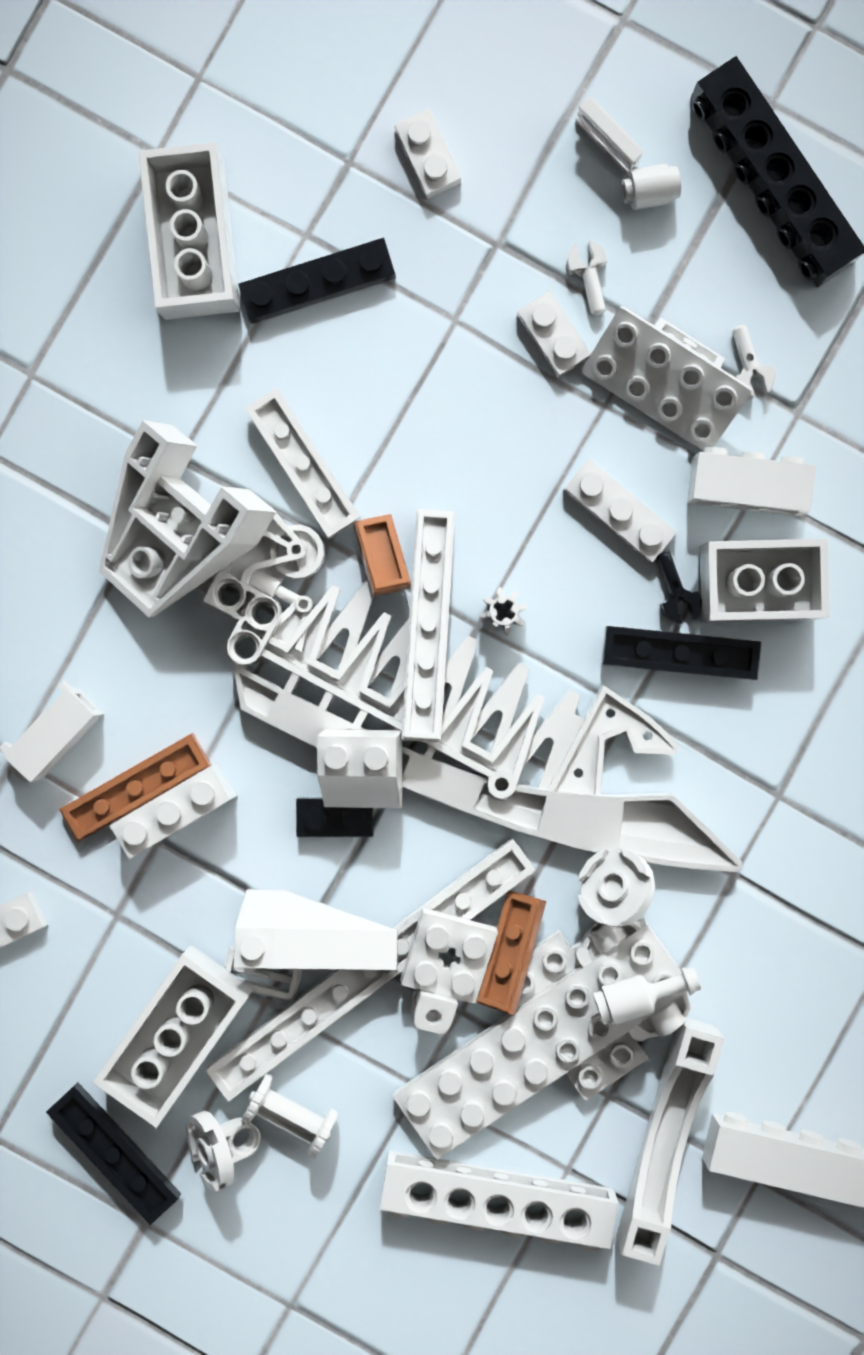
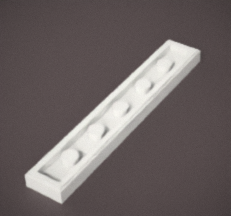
M417 509L401 736V740L441 742L455 512L425 509Z

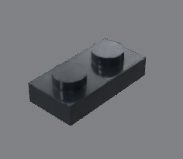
M322 797L296 798V837L374 836V808L324 807Z

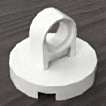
M626 848L598 851L587 860L578 879L582 882L581 896L578 895L580 905L586 915L605 926L619 928L633 924L646 913L653 900L655 883L651 868L645 859Z
M205 1110L190 1116L191 1122L186 1124V1136L193 1162L200 1160L206 1172L199 1176L206 1187L216 1193L233 1184V1163L249 1157L257 1150L261 1141L260 1131L251 1122L249 1124L242 1122L241 1117L219 1125L214 1116ZM247 1128L249 1130V1137L245 1144L240 1147H234L233 1139L235 1134L239 1130Z

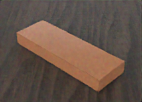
M510 890L506 893L497 926L498 934L476 1003L507 1014H516L547 901Z

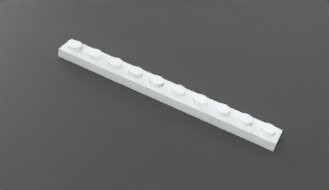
M511 838L392 928L398 930L397 970L337 969L209 1065L205 1070L229 1102L403 971L422 908L471 920L535 872L536 868L515 840Z

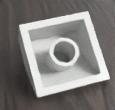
M325 729L317 736V777L324 807L401 809L402 730Z

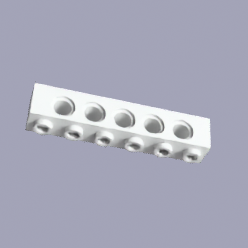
M389 1150L380 1210L387 1211L390 1216L396 1218H407L409 1215L423 1217L426 1221L437 1225L453 1222L463 1224L465 1228L472 1231H484L488 1228L500 1230L504 1235L513 1238L529 1235L539 1237L541 1241L549 1244H560L564 1241L576 1243L585 1250L597 1251L600 1248L611 1249L619 1203L614 1188L443 1159L436 1160V1158ZM418 1184H424L431 1189V1192L420 1196L415 1194L412 1188ZM455 1191H464L469 1195V1198L463 1202H456L450 1198V1195ZM496 1197L507 1201L506 1205L502 1208H493L488 1205V1202ZM533 1204H540L545 1207L544 1211L537 1215L529 1214L526 1210ZM577 1210L583 1213L582 1217L576 1221H568L564 1218L570 1211Z

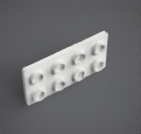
M624 306L618 309L581 369L582 374L702 451H704L705 447H714L752 393L751 387L721 369L725 360L724 357L660 317L654 326Z

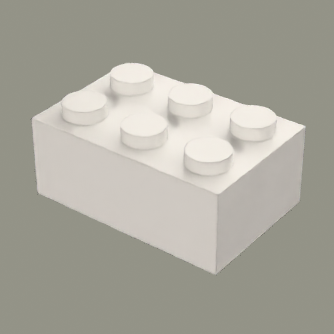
M828 538L708 541L700 546L701 622L818 620L830 618Z

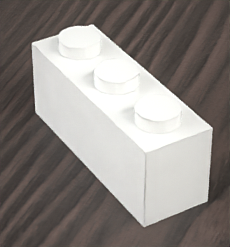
M705 447L704 452H698L692 458L687 503L801 517L811 512L816 465L804 464L805 459L796 456H782L780 461L767 460L766 454L761 452H743L741 457L727 455V449Z
M219 763L109 826L128 859L233 799L237 794Z

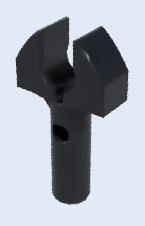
M670 552L659 554L656 559L669 592L666 603L660 604L663 615L676 624H682L680 614L677 611L678 598H680L681 601L688 604L692 619H696L702 605L699 591L692 593L683 588Z

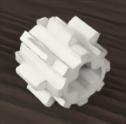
M499 587L497 588V598L495 600L489 597L483 598L484 603L489 606V611L480 614V618H490L493 622L489 628L490 632H493L497 626H501L505 634L510 635V624L515 623L519 626L525 624L518 617V614L527 609L528 606L517 604L515 601L518 596L517 590L508 597L504 596L503 590ZM505 602L512 605L510 613L514 615L512 620L504 618L502 621H498L495 618L497 611L493 608L494 605L502 606Z

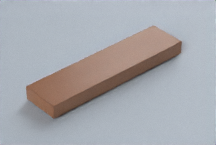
M191 733L65 805L59 811L77 842H80L212 766L195 734Z

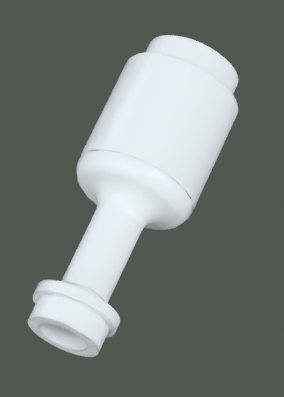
M694 967L681 968V975L656 983H648L644 976L637 975L602 986V991L593 993L602 1024L612 1022L615 1026L651 1015L655 1011L654 1004L656 1000L683 991H688L690 996L694 995V992L701 990L700 981Z

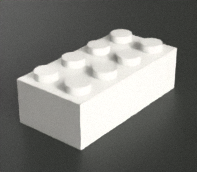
M217 143L138 151L156 310L164 320L240 312L225 164Z
M191 945L181 955L92 1083L157 1128L253 989Z

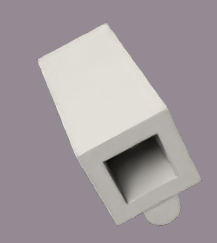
M65 680L58 685L62 693L13 745L5 741L0 746L1 751L4 753L2 756L10 763L8 765L9 770L22 781L28 780L31 783L42 780L104 715L78 688H73Z

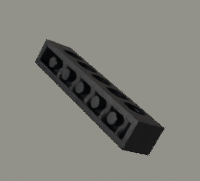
M733 57L697 81L690 97L695 115L699 120L706 121L713 132V140L717 148L722 153L729 155L735 164L736 176L744 185L748 184L755 194L756 204L760 212L764 216L771 218L777 227V235L781 243L787 249L791 248L798 258L799 269L807 280L813 281L818 288L854 264L864 254L863 243L738 57ZM731 106L735 108L739 116L733 117L726 114L723 107ZM753 138L757 140L761 148H750L746 144L745 139ZM766 170L777 171L781 175L782 181L771 180ZM794 201L799 203L803 213L797 214L791 211L788 202ZM810 233L819 234L823 238L825 246L815 245L810 239Z

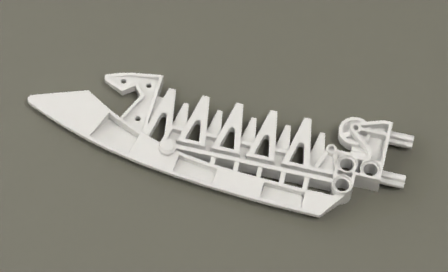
M276 512L258 545L220 570L217 575H213L194 588L206 595L203 599L204 602L239 620L228 640L227 652L232 659L241 710L316 748L317 736L325 729L368 730L362 727L369 713L394 726V730H402L409 619L380 656L379 653L391 619L390 615L383 612L360 641L374 598L369 582L365 581L328 628L341 590L340 588L332 585L314 607L312 599L308 596H300L281 586L285 576L298 580L307 579L316 574L323 566L326 556L325 545L320 536L310 527L300 524L288 526ZM230 585H236L240 590V599L233 606H227L222 597L223 591ZM277 596L291 605L284 611L281 603L274 599V597ZM264 603H270L275 612L273 620L268 624H261L256 618L257 608ZM343 629H348L350 632L337 671L320 662L319 659ZM469 635L446 663L445 683L451 685V692L442 717L441 742H424L429 745L425 754L402 745L403 787L507 828L595 853L603 849L626 848L645 859L647 863L726 872H738L742 868V861L674 794L670 792L601 794L606 739L625 732L633 753L674 755L677 753V743L650 716L606 686L601 685L584 719L575 714L581 695L569 690L535 733L534 730L545 699L538 694L535 695L511 726L530 668L518 663L482 708L493 674V670L485 667L460 699L478 644V640ZM251 637L256 643V651L252 657L246 659L240 655L238 645L243 638ZM398 656L401 659L389 698L369 688L392 657ZM265 657L291 671L292 674L285 687L282 688L248 670V665L256 664ZM301 678L327 690L319 706L293 693ZM335 695L360 708L354 723L327 710ZM608 709L614 711V716L611 718L606 715ZM499 710L502 713V717L491 751L489 752L470 742L493 712ZM646 731L651 733L649 740H645L643 737ZM547 737L553 740L538 787L518 784L524 765ZM439 750L484 775L456 767L432 757L435 751ZM576 769L582 770L580 777L574 775Z

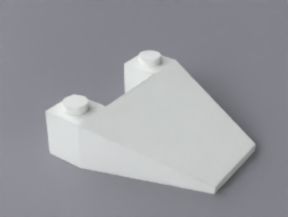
M142 420L125 452L99 572L145 615L154 617L258 545L276 511L250 489L221 487L212 504L208 503L180 479L197 445L171 424Z

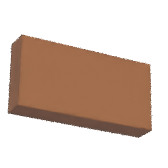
M388 514L354 521L353 528L372 596L410 589L411 581L392 515Z

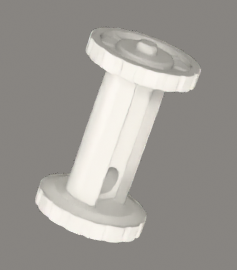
M266 1073L257 1091H252L248 1099L251 1102L241 1121L249 1124L255 1115L262 1117L310 1143L307 1157L314 1160L325 1141H328L331 1136L330 1131L337 1118L338 1111L331 1108L324 1117L313 1113L269 1089L273 1076Z

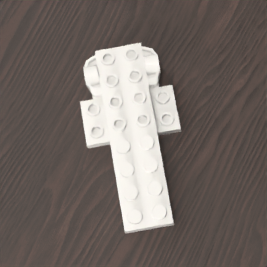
M645 918L631 925L619 928L596 923L586 932L582 940L572 947L558 929L534 946L516 1014H508L394 1091L392 1097L436 1160L564 1074L568 1076L584 1101H587L649 1059L648 1054L639 1041L658 1036L664 1037L673 1033L685 1022L691 1010L687 995L688 991H683L656 1000L654 1004L655 1011L651 1015L615 1026L612 1022L603 1025L593 993L602 991V986L637 975L644 976L648 983H656L681 975V969Z

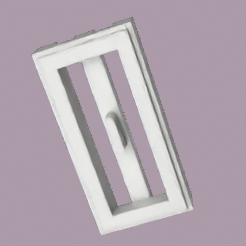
M592 97L586 98L579 105L578 117L575 122L628 175L629 170L638 167L643 150Z
M229 946L224 969L227 972L231 973L233 970L290 984L289 990L241 979L244 984L253 989V993L291 1002L295 1001L303 969H286L293 971V975H288L262 968H234L235 946Z

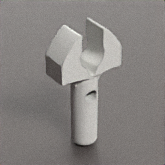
M589 240L588 248L592 257L589 267L580 260L577 243L574 244L569 253L566 266L569 275L576 273L583 278L591 314L597 316L606 311L597 272L600 267L606 266L608 261L605 250L595 241Z
M739 325L733 329L732 333L743 368L741 373L736 375L735 378L752 388V393L748 398L752 400L755 397L753 387L750 384L752 375L760 379L763 393L766 395L774 384L776 373L773 364L765 367L757 361L746 325Z

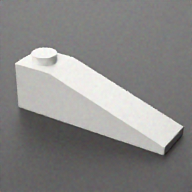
M287 890L246 891L235 927L234 968L397 970L398 930Z

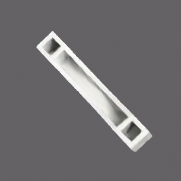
M686 1018L685 1022L673 1032L616 1234L622 1256L657 1266L661 1265L671 1229L676 1186L686 1142L701 1099L714 1077L724 1042L723 1035L714 1025Z

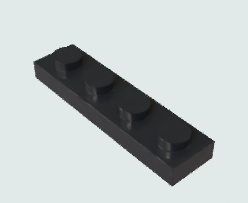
M383 237L238 283L249 321L251 324L395 279L396 274Z
M605 626L601 664L757 680L761 641Z
M79 1082L46 1111L50 1118L149 1225L155 1222L179 1199L180 1191Z

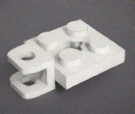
M422 908L400 978L402 986L415 989L412 996L411 1009L417 1029L443 1035L448 1031L453 1022L458 1006L457 1000L472 1004L476 1003L498 934L496 927ZM449 948H454L455 955L459 958L456 962H451L448 965L444 964L443 959L438 957L440 952L447 953Z

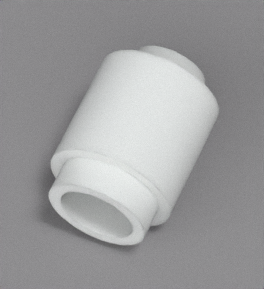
M666 163L629 170L627 179H623L621 184L624 203H630L633 210L671 204L672 199H677L681 196L679 170L677 166L668 167Z

